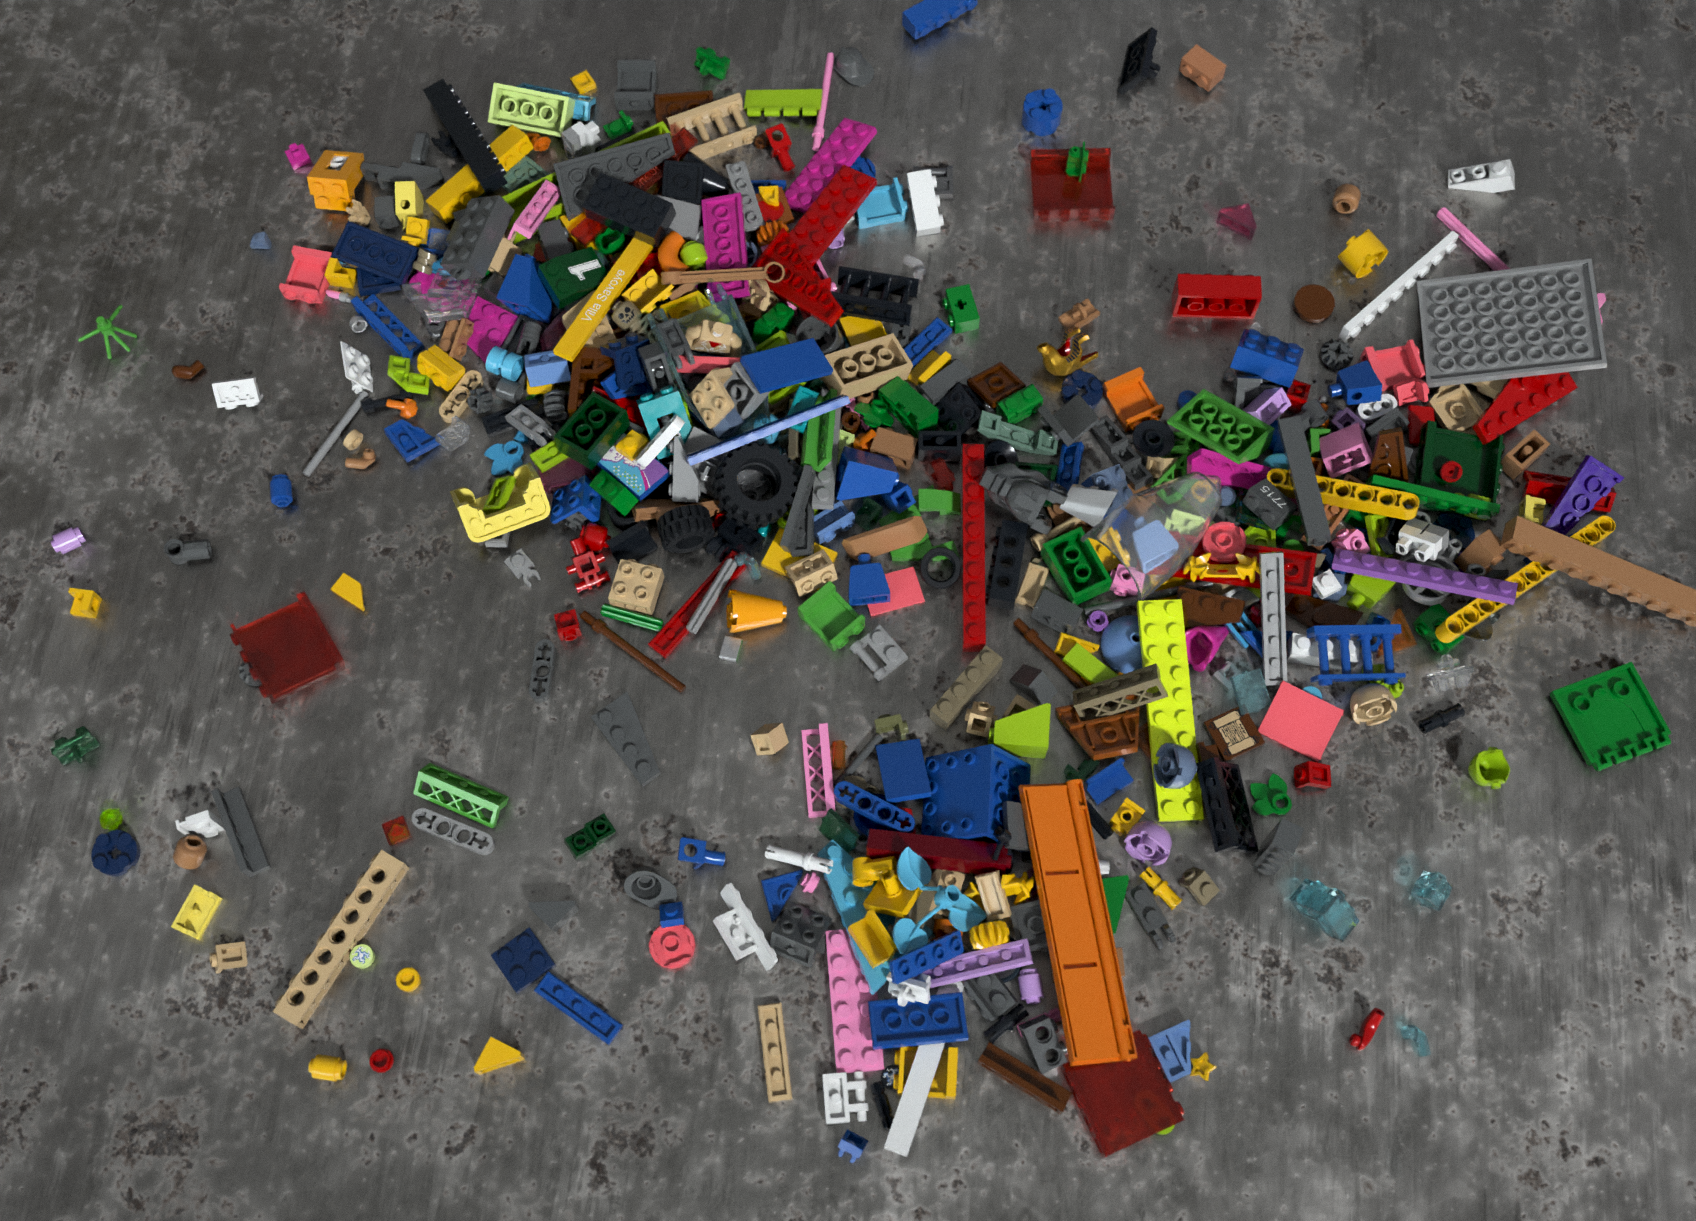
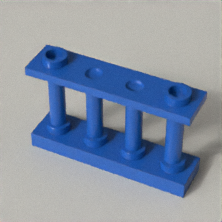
M1401 624L1321 625L1306 629L1307 638H1315V641L1318 642L1320 675L1311 677L1310 681L1319 682V686L1333 685V682L1384 681V684L1390 685L1397 684L1398 680L1406 677L1405 673H1395L1392 640L1394 636L1402 633ZM1351 637H1358V640L1361 641L1364 674H1351L1349 640H1351ZM1372 637H1380V640L1383 641L1385 673H1373L1370 644ZM1329 638H1337V641H1339L1342 674H1329L1327 650Z

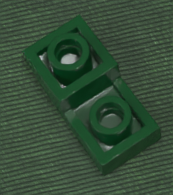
M603 813L587 822L581 830L565 838L564 843L577 860L616 833V830Z

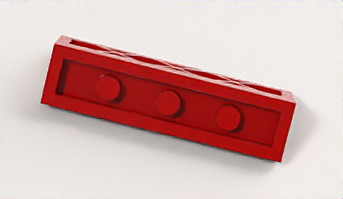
M1524 470L1523 478L1526 484L1522 497L1530 495V497L1545 499L1546 503L1555 504L1572 477ZM1613 487L1610 489L1611 492L1602 497L1592 510L1611 511L1616 496V491Z

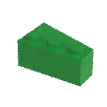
M899 376L878 390V399L887 404V410L915 438L918 439L919 431H935L937 429L939 409Z

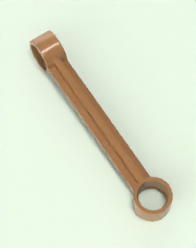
M770 262L765 267L661 272L662 285L763 279H767L771 283H779L785 277V268L778 262ZM771 265H778L782 269V275L777 280H772L768 276L767 269Z

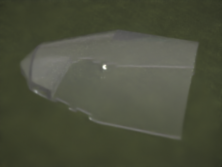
M1194 471L1135 493L1084 534L1080 540L1084 543L1088 538H1091L1106 546L1121 561L1133 578L1138 589L1137 601H1143L1179 571L1194 553L1222 505L1221 479L1216 475Z

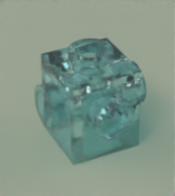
M1422 871L1410 894L1420 906L1441 911L1446 899L1450 896L1452 887L1443 874L1436 871L1433 873Z

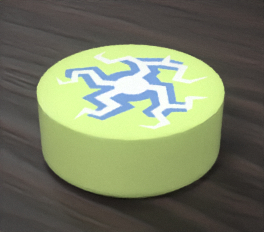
M365 944L355 946L350 952L351 963L360 969L368 968L375 960L373 949Z

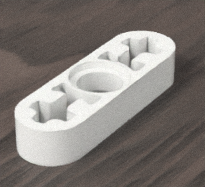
M677 414L674 415L639 453L635 461L643 468L648 466L680 431L685 421Z

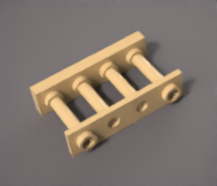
M740 93L667 118L668 130L671 136L679 134L686 149L682 151L683 160L689 151L703 160L754 142L757 137V129L755 125L748 128L740 113L743 111ZM733 115L740 131L729 134L722 118ZM715 121L722 137L711 141L704 124ZM697 127L704 144L693 147L686 131Z

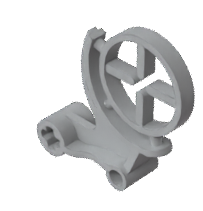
M1418 511L1416 517H1414L1429 523V525L1432 524L1429 516L1424 512ZM1458 539L1450 540L1447 549L1444 552L1440 550L1435 561L1430 559L1425 562L1418 561L1414 557L1415 554L1410 552L1402 555L1398 560L1459 572L1457 566L1452 562L1457 559L1462 548V542ZM1402 583L1403 590L1407 596L1420 604H1440L1450 595L1449 592L1430 589L1439 597L1428 598L1419 595L1425 590L1424 587H1418L1413 591L1409 584Z

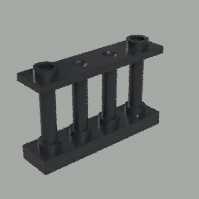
M839 266L838 284L842 286L839 293H831L844 310L842 315L910 326L912 305L908 304L910 296L917 297L919 279ZM849 287L862 288L860 295H849ZM869 290L881 291L880 299L867 298ZM889 293L900 294V303L888 301Z

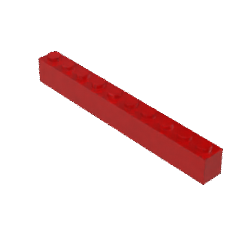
M963 444L962 652H980L986 645L984 488L979 485L980 478L984 472V444Z

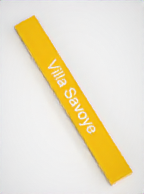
M636 238L632 239L553 349L554 355L573 362L653 249L652 245Z

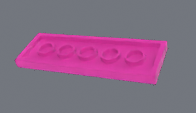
M844 117L786 190L785 196L790 209L805 214L842 165L852 166L877 134L876 127Z
M741 192L701 200L704 244L708 256L706 270L748 268ZM749 280L707 283L708 299L712 303L750 296Z

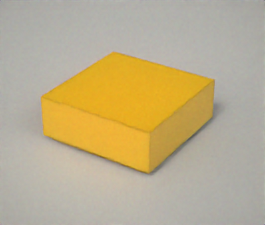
M587 70L570 78L578 94L582 95L596 88V83Z

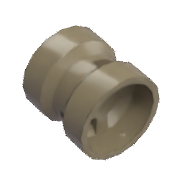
M419 248L417 253L418 259L414 261L412 267L431 275L433 271L432 265L437 261L438 255Z

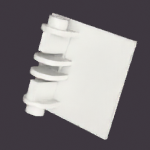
M341 341L345 377L351 380L352 390L356 394H360L364 389L374 392L368 356Z

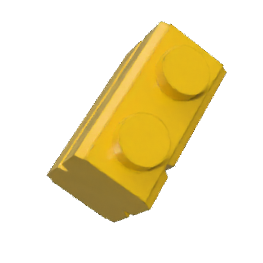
M436 345L418 355V371L422 375L428 376L436 386L442 387L447 392L453 389L465 375L466 368Z

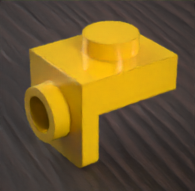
M632 429L615 446L616 451L630 461H633L647 446L649 440L644 434H638Z

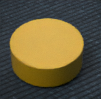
M411 967L401 969L396 976L397 986L405 992L416 990L421 983L419 972Z

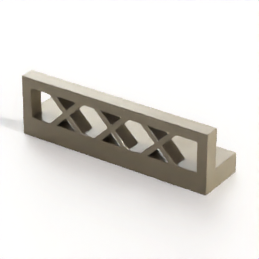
M1153 664L1074 690L1073 706L1081 720L1087 721L1107 717L1168 697V694L1161 681L1160 669L1157 664ZM1157 686L1159 692L1153 694L1146 692L1148 688ZM1130 694L1138 696L1137 699L1128 700L1125 698L1127 695ZM1108 701L1117 702L1116 706L1113 707L1104 706L1105 702ZM1087 708L1096 709L1094 713L1085 715L1083 710Z

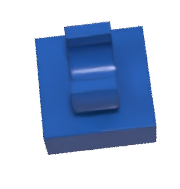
M847 1129L839 1142L838 1147L841 1149L838 1156L842 1157L846 1151L852 1154L850 1163H854L862 1155L869 1140Z

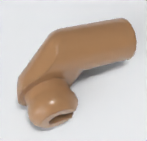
M371 448L365 449L363 456L359 459L347 457L345 461L346 468H367L376 460L375 451Z

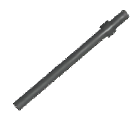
M1188 581L1184 585H1180V587L1202 590L1213 587V582ZM1179 586L1083 607L1084 614L1087 616L1098 610L1104 612L1135 605L1138 601L1157 600L1175 596L1178 594Z

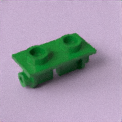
M1083 141L1082 147L1073 146L1068 152L1066 174L1070 177L1079 176V182H1081L1082 174H1086V162H1088L1089 150H1085V141Z

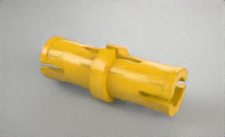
M1150 866L1140 874L1139 877L1154 890L1153 894L1155 896L1158 895L1171 910L1182 901L1168 886L1169 883L1166 880L1163 881Z

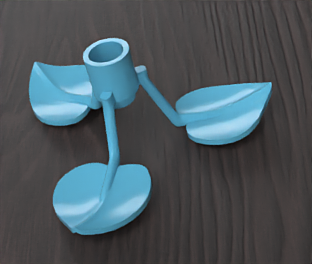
M909 846L899 856L897 862L898 878L908 890H915L919 886L923 891H937L934 897V903L937 907L918 921L916 925L909 918H903L896 922L893 928V938L899 953L902 955L928 943L927 933L919 927L941 909L950 910L948 917L951 924L962 932L970 931L972 927L978 925L987 917L979 905L962 894L954 885H949L945 888L941 885L937 887L924 886L931 880V869L928 863L921 856L913 852Z

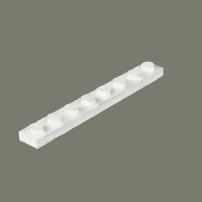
M1454 231L1449 233L1346 323L1339 337L1345 342L1348 338L1357 336L1364 324L1368 326L1378 312L1381 314L1387 309L1389 302L1398 300L1405 288L1409 290L1419 276L1422 278L1428 273L1430 266H1436L1443 259L1445 253L1450 254L1457 246L1455 242L1459 235Z

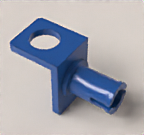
M682 837L679 842L678 860L693 863V869H698L704 863L723 866L725 852L707 850L706 841ZM687 844L695 846L693 857L687 856L684 852V847Z

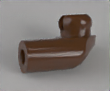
M765 132L754 140V145L758 149H763L770 144ZM772 133V138L775 141H781L782 135Z
M196 360L190 366H173L172 373L176 378L192 379L205 367L199 360Z

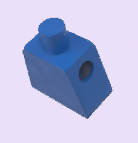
M1366 360L1339 370L1336 383L1328 385L1327 390L1330 397L1341 395L1347 405L1381 401L1382 383Z
M869 554L859 555V565L850 567L849 605L859 606L890 602V589L881 563H871V556Z

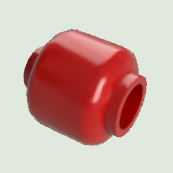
M589 522L586 526L583 525L579 536L582 537L586 549H591L595 553H600L603 547L608 548L606 542L611 539V536L607 535V527L593 522Z

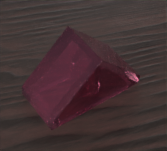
M1249 203L1221 208L1216 223L1250 241L1253 239L1257 228Z

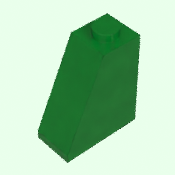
M1128 875L1102 878L1113 936L1116 934L1129 881Z

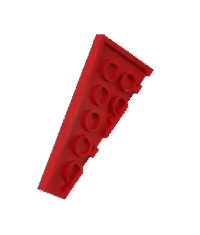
M783 227L752 267H765L770 262L782 264L785 268V277L781 282L771 283L764 279L767 281L770 291L829 327H832L844 310ZM771 265L767 269L769 278L772 280L779 279L782 275V269L778 265Z
M1569 372L1508 379L1501 392L1494 397V401L1485 409L1473 425V429L1482 444H1487L1578 387Z

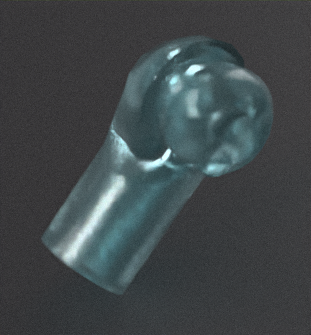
M740 552V554L735 555L734 560L738 566L745 564L748 567L752 580L761 578L762 575L758 563L746 552Z

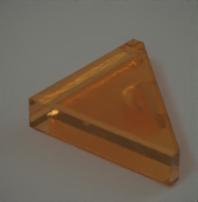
M1397 609L1391 624H1401L1402 633L1394 636L1392 640L1393 654L1417 645L1401 609ZM1383 641L1376 655L1377 659L1384 657Z

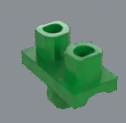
M699 46L696 49L697 57L694 65L700 68V74L706 76L710 73L720 80L725 79L726 71L730 66V59L726 56L720 58L716 56L713 49L709 47L703 49Z

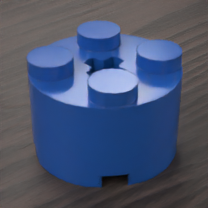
M1051 88L1036 90L1026 95L1023 104L1022 124L1028 132L1032 131L1037 136H1048L1053 134L1060 125L1063 104L1055 90Z

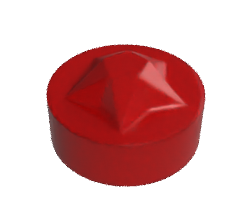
M1448 461L1441 466L1440 476L1445 482H1456L1462 476V467L1455 461Z

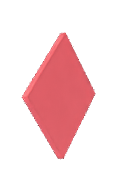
M1282 681L1261 725L1257 729L1260 734L1319 762L1341 716H1343L1344 710Z

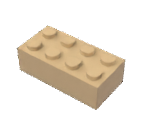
M894 333L824 355L833 368V372L831 375L821 378L829 391L833 388L837 390V396L843 394L851 399L880 389L897 376L902 380H907L913 364Z

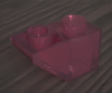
M562 311L540 336L542 352L552 351L565 334L566 329L562 316L567 311Z

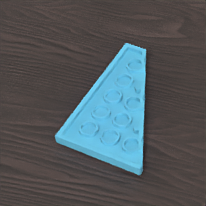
M832 839L817 853V857L833 860V867L827 866L832 869L831 873L826 874L823 872L825 881L828 882L832 893L831 897L837 912L841 915V922L843 927L846 928L850 938V945L856 960L860 963L862 975L864 974L869 986V992L874 995L888 981L886 977L890 972L889 961L902 954L895 951L891 959L872 968L847 929L850 925L865 917L868 910H865L863 903L878 880L873 881V884L867 887L853 885L852 861L854 858ZM875 912L886 929L888 924L893 925L897 918ZM924 924L923 930L927 933L929 940L933 935V931Z

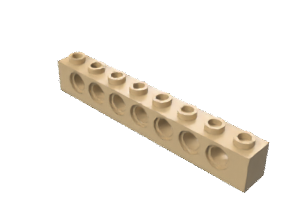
M383 850L373 856L369 869L359 877L356 888L347 895L340 912L332 917L330 927L326 933H323L318 938L316 948L312 954L310 953L306 956L300 972L291 978L289 988L285 994L277 999L275 1009L273 1010L274 1013L301 1029L305 1027L350 959L351 950L360 944L409 870L405 863ZM380 873H385L384 879L376 882V877ZM371 892V899L363 902L364 895ZM358 912L357 920L350 922V916ZM345 932L344 939L341 942H336L338 934ZM331 952V959L323 963L324 955ZM313 973H317V980L314 983H310V976ZM303 993V1001L296 1004V997Z

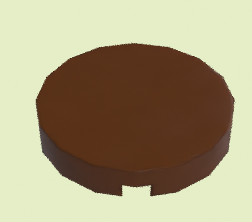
M1309 284L1303 286L1297 291L1293 300L1295 313L1297 312L1302 320L1309 323H1320L1328 319L1335 307V299L1332 293L1320 285Z

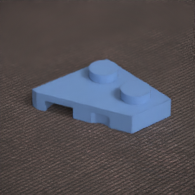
M1186 1020L1147 1038L1168 1084L1191 1073L1190 1020Z

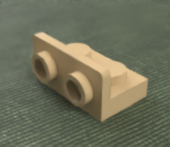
M824 549L785 567L786 573L795 585L797 594L800 597L824 586L829 581L833 582L838 579L834 563Z

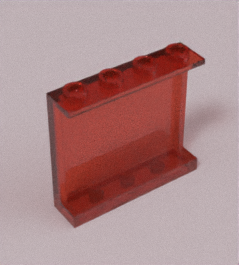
M1111 148L1085 149L1089 150L1088 162H1086V174H1082L1081 182H1079V176L1070 177L1066 174L1069 149L1031 150L1030 173L1034 222L1113 220L1116 208L1113 206L1110 174Z
M305 591L296 595L297 602L238 629L235 628L234 624L230 625L233 633L229 635L233 644L241 647L242 651L239 654L243 662H249L252 668L248 670L253 680H259L261 684L258 687L264 699L269 698L271 704L346 669L341 654Z
M1140 1029L1133 1032L1138 1058L1132 1059L1130 1062L1118 1061L1070 1066V1062H1067L1060 1067L1102 1159L1184 1120L1182 1117L1184 1110L1179 1101L1175 1102L1171 1094L1173 1092L1172 1085L1167 1078H1163L1160 1072L1162 1070L1161 1063L1157 1056L1153 1057L1149 1049L1151 1043L1147 1035L1142 1034Z

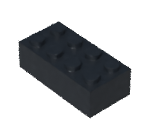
M601 172L582 205L587 218L656 248L661 244L676 215L673 203Z

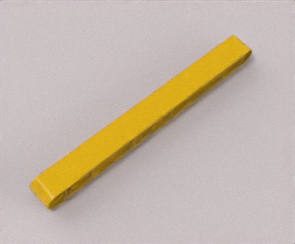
M1603 515L1570 536V538L1594 547L1615 530L1616 524L1611 517ZM1532 561L1504 581L1518 583L1516 598H1518L1558 570H1553L1540 562ZM1477 598L1442 622L1436 628V637L1443 643H1450L1507 604Z

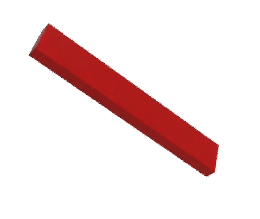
M734 550L728 554L648 643V646L664 659L670 655L689 633L686 625L726 559L730 558L736 561L737 567L716 602L750 565L746 559Z

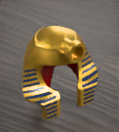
M1078 327L1064 332L1063 340L1057 349L1049 345L1048 342L1039 344L1036 348L1042 354L1043 364L1047 371L1054 376H1066L1098 357L1097 351L1082 356L1080 344L1089 339L1088 334L1084 332L1073 339L1071 352L1070 338L1081 332Z

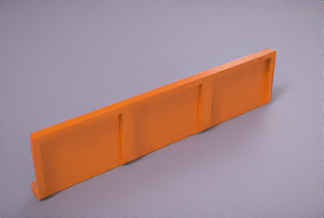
M1073 779L1065 783L1019 785V794L1070 1066L1118 1061L1130 1062L1132 1059L1138 1058L1083 781L1082 779Z

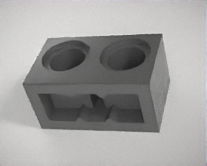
M1043 1014L1018 1026L1035 1068L1039 1073H1046L1068 1063L1065 1057L1068 1052L1063 1041H1059L1056 1033L1059 1030L1053 1018L1050 1019ZM1044 1026L1045 1034L1037 1038L1035 1035L1037 1028ZM1053 1048L1054 1056L1046 1060L1045 1052Z

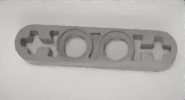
M419 808L412 814V823L416 828L480 855H488L495 848V841L491 835L426 808ZM426 814V817L433 822L432 826L425 821L420 824L418 818L424 817ZM441 822L449 823V829L445 833L437 831V827ZM462 830L469 831L470 835L466 841L458 840L457 836ZM474 838L482 842L487 839L488 847L484 846L481 849V846L474 842Z

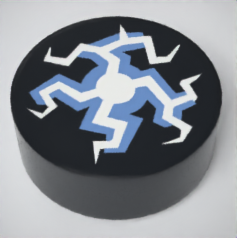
M889 1065L883 1069L881 1081L886 1089L897 1090L893 1089L894 1074L899 1075V1066Z

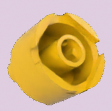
M1368 229L1359 237H1351L1346 242V249L1338 255V259L1359 279L1372 272L1371 267L1377 264L1379 266L1386 258L1388 250L1372 231Z

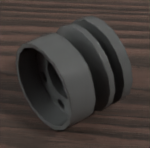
M810 316L802 321L797 329V342L814 338L824 355L846 348L844 338L836 323L829 327L813 316Z

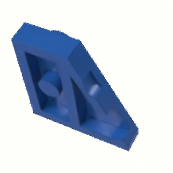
M403 419L384 428L385 435L407 463L442 444L440 437L426 434L424 429L414 427Z

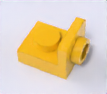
M408 217L406 235L402 236L401 240L407 241V244L419 247L420 244L427 245L430 221Z

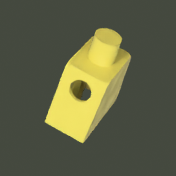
M415 181L395 182V212L403 225V231L406 232L408 217L423 219L424 196Z

